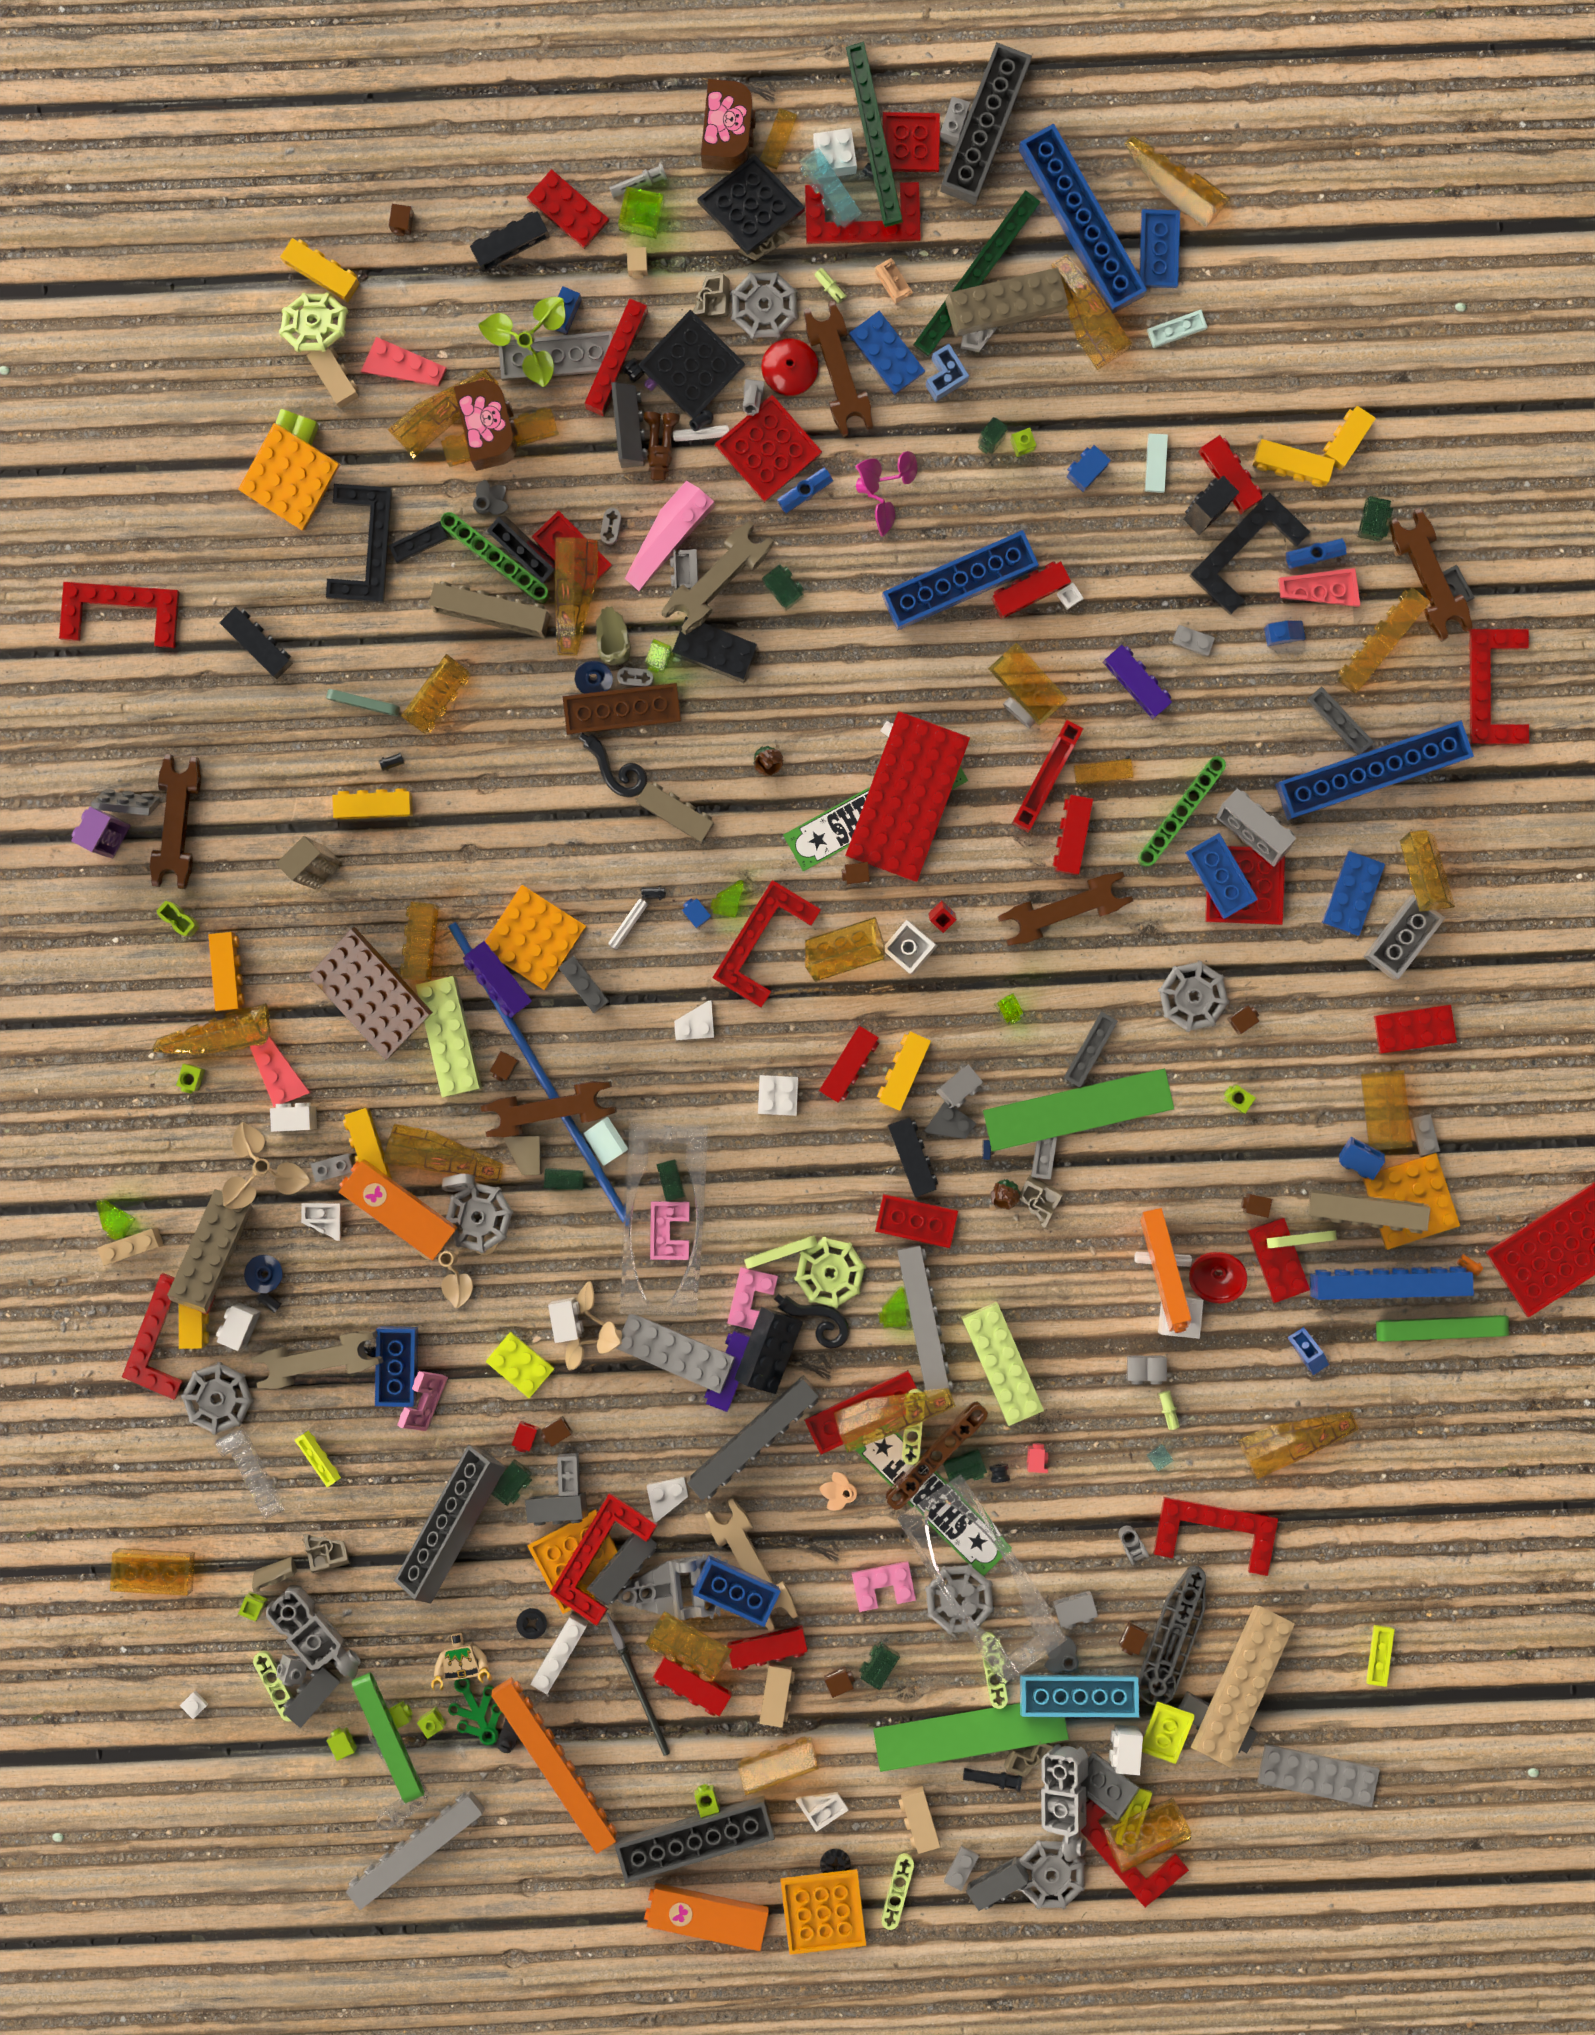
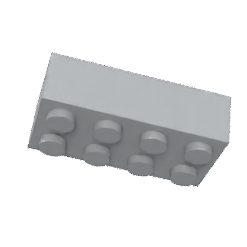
M1238 788L1222 804L1216 816L1220 822L1273 867L1289 852L1296 840L1291 830L1285 829L1279 824L1277 818L1268 815L1260 804H1255L1246 792L1240 791Z
M1411 895L1363 957L1393 980L1399 979L1444 921L1445 917L1418 896Z

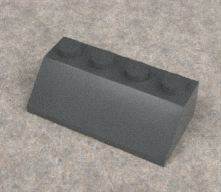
M612 382L618 458L621 468L644 466L643 460H647L646 448H642V441H645L644 429H640V422H643L642 410L639 411L638 403H642L641 392H637L635 385Z

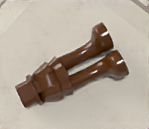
M644 412V420L650 426L647 459L650 466L649 471H651V480L665 481L666 473L669 472L668 468L672 460V432L674 426L679 423L680 415L676 413L663 414L662 446H659L661 414L657 412Z

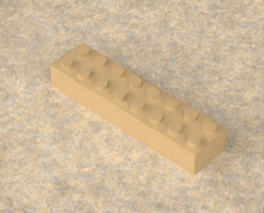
M1254 1605L1191 1745L1192 1749L1227 1767H1232L1293 1630L1294 1623L1261 1606Z

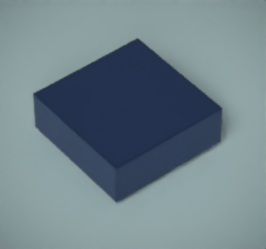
M982 1140V1159H991L990 1140Z

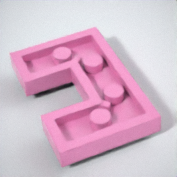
M651 1201L650 1260H689V1240H670V1221H689L690 1202Z
M741 1267L727 1324L753 1330L760 1312L751 1309L754 1292L759 1291L774 1295L778 1276Z
M419 1371L412 1389L423 1394L419 1399L417 1409L404 1407L398 1426L405 1429L427 1431L448 1377L442 1374Z
M908 1561L852 1572L859 1612L878 1608L875 1589L892 1585L894 1586L897 1604L916 1601Z

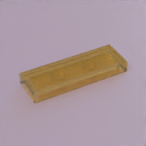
M779 108L760 157L764 165L777 170L797 119V114Z
M1131 758L1073 766L1076 785L1133 778Z

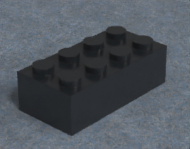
M1224 475L1220 479L1216 477L1210 482L1204 492L1201 491L1194 498L1185 511L1187 515L1183 520L1200 535L1227 510L1239 494V491Z
M702 623L686 635L680 630L672 654L675 657L744 683L758 646L754 642Z
M761 1307L734 1379L747 1387L776 1394L803 1322L791 1315Z

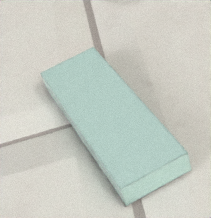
M1198 310L1148 328L1147 333L1153 348L1206 330L1208 326L1202 310Z
M1148 434L1145 492H1165L1167 434Z

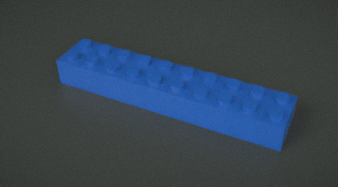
M1055 124L1021 141L1019 145L1021 156L1110 315L1143 298L1147 291L1144 283Z
M1462 720L1280 781L1275 786L1288 821L1474 757Z

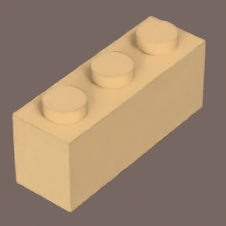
M329 347L326 348L324 352L322 350L312 351L306 355L339 408L344 407L359 397L356 392L359 390L353 379L351 381L348 380L346 375L349 372L343 363L339 365L336 359L339 356L333 347L330 349Z
M156 1227L103 1245L97 1249L103 1266L158 1248L164 1244L159 1229Z
M769 1662L759 1724L783 1727V1722H787L789 1710H785L786 1702L790 1703L792 1691H788L789 1684H793L795 1672H792V1665Z
M923 1786L901 1792L902 1799L898 1801L901 1811H905L907 1818H904L907 1830L911 1829L913 1835L910 1837L912 1848H916L918 1854L940 1848L938 1835Z

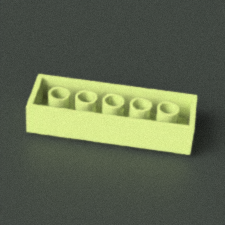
M450 976L416 984L418 997L433 1012L424 1023L441 1096L448 1097L482 1089L457 978Z
M992 1303L962 1316L963 1323L1008 1426L1043 1412L1044 1409L998 1303Z

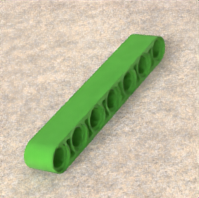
M447 512L442 515L440 522L446 532L535 602L542 604L548 601L549 591L537 578L454 513ZM448 519L455 520L453 526H446V522ZM463 531H470L469 537L461 538ZM479 542L485 543V547L482 550L476 549V545ZM499 554L500 559L497 562H492V555ZM508 566L515 567L513 573L507 574L505 572ZM523 578H529L530 582L528 585L523 586L520 584ZM543 589L545 590L544 596L536 597V591Z
M1215 756L1205 764L1140 851L1137 860L1141 866L1149 867L1157 861L1225 770L1226 762L1222 757ZM1213 761L1220 764L1219 771L1213 770L1211 766ZM1202 776L1209 780L1208 786H1203L1200 783ZM1189 792L1197 794V801L1189 799ZM1178 807H1183L1186 810L1184 817L1178 815ZM1167 822L1173 823L1175 827L1173 832L1166 830ZM1155 838L1163 840L1162 847H1157L1154 844ZM1144 853L1151 855L1152 860L1150 863L1143 860Z
M1507 1315L1376 1321L1377 1341L1499 1337L1510 1335L1509 1316Z
M369 1672L353 1679L352 1686L402 1800L406 1804L424 1796L423 1786L373 1674Z

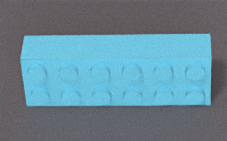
M1020 1675V1715L1022 1717H1139L1138 1677L1135 1675Z

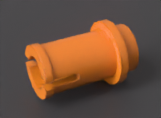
M1462 1254L1461 1259L1457 1261L1458 1265L1467 1268L1475 1276H1478L1483 1270L1480 1262L1476 1263L1465 1254Z

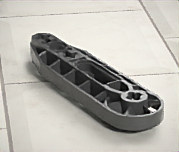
M1193 1565L1188 1567L1167 1595L1138 1676L1139 1694L1150 1705H1156L1157 1702L1166 1704L1174 1697L1205 1611L1206 1575L1199 1566ZM1198 1573L1199 1577L1193 1579L1192 1574L1196 1575ZM1193 1590V1596L1185 1598L1186 1591ZM1177 1591L1178 1595L1174 1606H1169L1170 1598ZM1198 1600H1202L1199 1616L1194 1615ZM1169 1609L1172 1611L1167 1625L1162 1624L1165 1611ZM1185 1609L1186 1614L1182 1613V1615H1180L1179 1611H1183ZM1191 1619H1197L1193 1633H1187ZM1159 1628H1165L1161 1643L1155 1642ZM1171 1632H1172V1635H1171V1639H1170L1168 1648L1166 1649V1652H1167V1653H1166V1656H1165V1658H1163L1162 1656H1163V1654H1164V1651H1165L1167 1642H1168L1169 1637H1170V1634H1171ZM1176 1634H1178L1179 1636H1178V1639H1177L1175 1648H1174V1650H1173L1171 1659L1168 1660V1656H1169V1654H1171L1172 1648H1173V1645H1174V1642H1175V1640H1176V1638H1177V1635H1176ZM1185 1636L1191 1638L1186 1653L1180 1651ZM1153 1645L1159 1647L1155 1660H1148ZM1182 1655L1184 1659L1178 1671L1174 1667L1178 1656ZM1160 1663L1168 1665L1167 1668L1160 1666ZM1172 1673L1178 1674L1176 1681ZM1159 1682L1161 1686H1157L1156 1688H1154L1153 1684L1157 1685V1683ZM1147 1685L1149 1689L1141 1690L1140 1686ZM1151 1694L1155 1695L1153 1701H1150Z

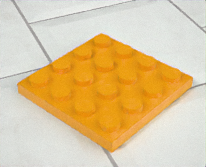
M274 423L238 490L304 531L341 464L279 424Z
M521 885L485 942L503 964L543 990H546L559 970L558 967L563 964L587 926L524 885Z
M1436 1153L1380 1170L1374 1180L1362 1177L1369 1197L1428 1204L1430 1207L1428 1231L1423 1230L1422 1233L1410 1232L1409 1228L1397 1231L1391 1230L1386 1225H1383V1228H1379L1385 1249L1388 1250L1460 1226Z
M597 1509L590 1511L588 1516L582 1519V1522H570L527 1545L550 1591L598 1513ZM608 1534L577 1586L593 1598L595 1597L586 1589L618 1551L610 1534ZM555 1598L562 1614L572 1610Z
M857 1869L780 1878L789 1955L866 1946Z

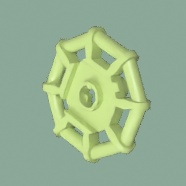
M330 292L325 294L301 293L302 295L282 309L283 316L279 334L297 352L319 350L324 352L336 340L345 336L348 309L342 306ZM330 304L334 309L329 310L326 306ZM291 317L294 318V319H293V324H290V325H289V323H290V318H291ZM338 317L337 325L333 324V318ZM313 318H316L315 323H309L313 320ZM297 332L299 334L298 339L292 333ZM317 339L318 343H305L306 340Z
M822 1237L817 1242L818 1245L800 1252L801 1256L797 1274L794 1278L809 1299L808 1302L832 1306L836 1309L847 1300L861 1293L860 1287L866 1264H863L852 1247V1243ZM829 1247L842 1249L840 1255L829 1253ZM823 1248L825 1252L823 1255L816 1259L811 1256ZM847 1253L855 1266L849 1267L844 1257ZM807 1260L813 1263L810 1274H804ZM827 1268L835 1269L833 1278L825 1276ZM851 1271H856L854 1283L852 1285L848 1283L849 1275ZM812 1279L815 1286L817 1287V1289L814 1292L811 1290L806 1280ZM846 1286L849 1291L837 1298L836 1292ZM820 1291L832 1293V1299L818 1296Z

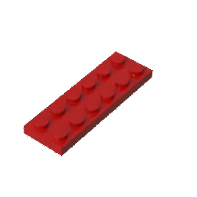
M909 1370L805 1418L804 1421L820 1455L879 1428L880 1425H885L892 1418H900L903 1414L905 1415L907 1395L910 1390L917 1389ZM915 1393L913 1397H910L915 1402L913 1407L909 1406V1409H917L916 1400H918V1393ZM888 1398H889V1405H893V1406H887V1407H880V1406H885V1405H887V1403H888ZM867 1404H868L869 1409H873V1410H870V1411L865 1412V1413H863V1414L857 1415V1414H859V1413H861V1412L867 1410ZM838 1415H839L840 1420H844V1419H846V1418H848V1417H851V1418L848 1419V1420L841 1421V1422L837 1423V1422L839 1421Z

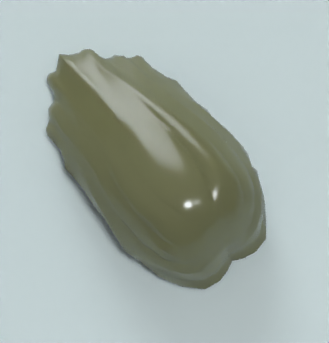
M613 607L601 609V615L596 620L597 653L602 662L607 665L622 664L628 661L631 649L627 626L623 621V616L615 612Z

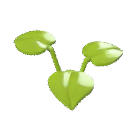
M548 297L539 301L533 309V316L540 322L531 331H523L519 335L511 331L513 329V322L504 313L492 314L478 324L483 336L497 346L508 345L511 341V335H513L517 339L519 346L528 348L533 353L527 355L523 360L522 369L524 374L542 387L549 383L554 372V360L545 350L536 353L531 345L535 341L534 332L542 324L548 330H556L563 325L566 316L563 298Z

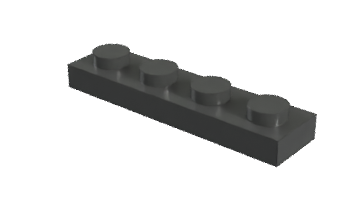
M1322 686L1306 700L1357 755L1362 754L1374 743Z
M1102 1011L1100 1012L1063 1079L1079 1088L1082 1086L1118 1022L1116 1019Z

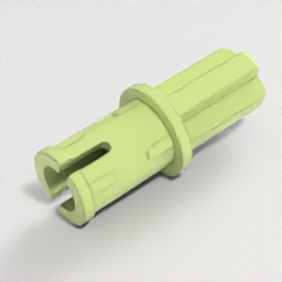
M823 268L816 271L815 277L825 288L824 291H828L837 304L841 303L842 299H845L847 295L838 287L837 281H833Z
M1171 1391L1158 1393L1168 1429L1174 1430L1179 1428L1175 1411L1177 1407H1174Z

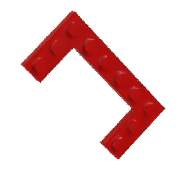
M900 182V209L903 223L884 227L883 221L825 222L824 184L805 185L806 244L907 242L921 240L919 182Z
M63 582L59 630L60 640L80 641L83 603L157 609L154 646L175 648L179 603L178 590Z
M1471 629L1469 631L1470 744H1529V724H1491V649H1528L1529 629Z
M774 880L770 882L712 977L761 1008L771 991L740 973L739 970L777 908L780 907L812 926L821 911L815 905Z
M162 1273L160 1274L122 1378L175 1400L183 1380L148 1366L173 1302L167 1294L175 1277ZM214 1295V1298H213V1300H212V1302H211V1305H210V1307H209V1309H208V1311H207V1314H208V1313L210 1312V1310H211V1307H212V1305H213V1302H214V1299H215L216 1295Z
M611 1493L608 1494L549 1593L596 1626L600 1624L609 1608L577 1586L616 1522L646 1542L650 1540L658 1526L657 1523Z
M1163 1496L1153 1551L1154 1555L1173 1558L1180 1520L1254 1534L1248 1572L1268 1576L1278 1518Z
M1089 1799L1086 1802V1826L1081 1830L1082 1834L1145 1908L1189 1871L1188 1867L1175 1853L1146 1878L1099 1823L1098 1820L1107 1812Z

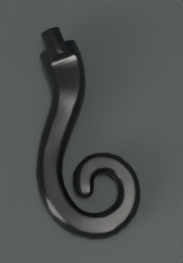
M584 733L580 735L579 740L584 743L583 747L596 757L601 775L606 785L614 793L623 797H634L642 793L647 785V775L640 765L627 763L620 768L618 775L620 781L624 784L629 783V778L627 777L629 771H634L638 776L636 785L630 788L624 787L612 775L608 754L604 745L592 734L589 737Z
M779 1293L775 1296L774 1300L779 1303L777 1308L788 1315L795 1317L826 1316L837 1323L839 1334L832 1340L824 1337V1331H833L835 1329L833 1323L824 1321L817 1326L815 1331L816 1339L822 1346L833 1349L842 1346L847 1341L849 1325L839 1311L821 1305H800L787 1295L783 1298Z

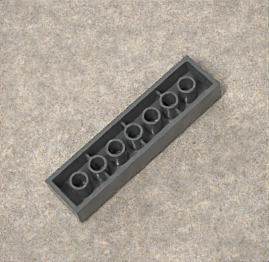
M996 42L942 181L940 192L976 205L1029 69L1032 55Z
M804 1375L801 1376L690 1475L687 1484L702 1501L705 1498L709 1500L717 1493V1487L720 1485L725 1486L731 1480L734 1472L737 1474L746 1467L745 1464L749 1459L753 1461L760 1454V1449L763 1446L769 1447L775 1441L774 1438L778 1433L782 1435L787 1431L792 1420L798 1421L804 1415L803 1412L807 1407L811 1409L818 1403L819 1392Z
M471 1445L467 1446L394 1580L414 1600L432 1603L506 1468L484 1449Z
M765 1796L720 1808L719 1813L701 1818L699 1814L617 1838L615 1849L624 1881L628 1883L775 1840V1831Z

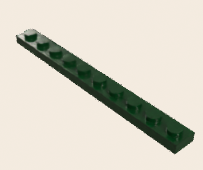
M860 42L847 46L846 52L884 227L903 223L867 51L865 43Z
M1024 191L952 292L982 284L1041 201L1028 191ZM945 301L913 344V346L928 357L952 325Z

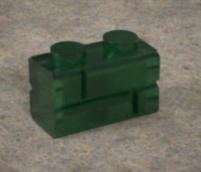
M993 417L980 433L978 448L985 454H993L998 445L1004 441L1008 431L1007 426L996 417Z
M1369 496L1365 500L1357 537L1380 542L1383 537L1387 536L1389 526L1386 523L1387 519L1391 518L1393 507H1390V500Z
M780 564L766 574L762 581L784 610L787 611L804 597L802 593L804 589L798 581L795 583L791 579V576H793L791 571L786 566L783 568Z
M676 1159L656 1164L666 1202L685 1197Z
M545 1168L544 1188L584 1189L585 1170Z
M979 1449L951 1458L943 1463L950 1485H955V1487L965 1485L966 1480L972 1478L974 1481L982 1479L984 1474L987 1473Z
M514 1459L501 1475L491 1495L506 1506L510 1502L514 1504L520 1496L519 1490L522 1487L526 1489L532 1481L530 1478L532 1472Z
M879 1642L877 1646L873 1645L869 1652L870 1659L868 1662L864 1661L859 1668V1672H861L860 1679L878 1690L882 1688L900 1658L898 1652L882 1642Z

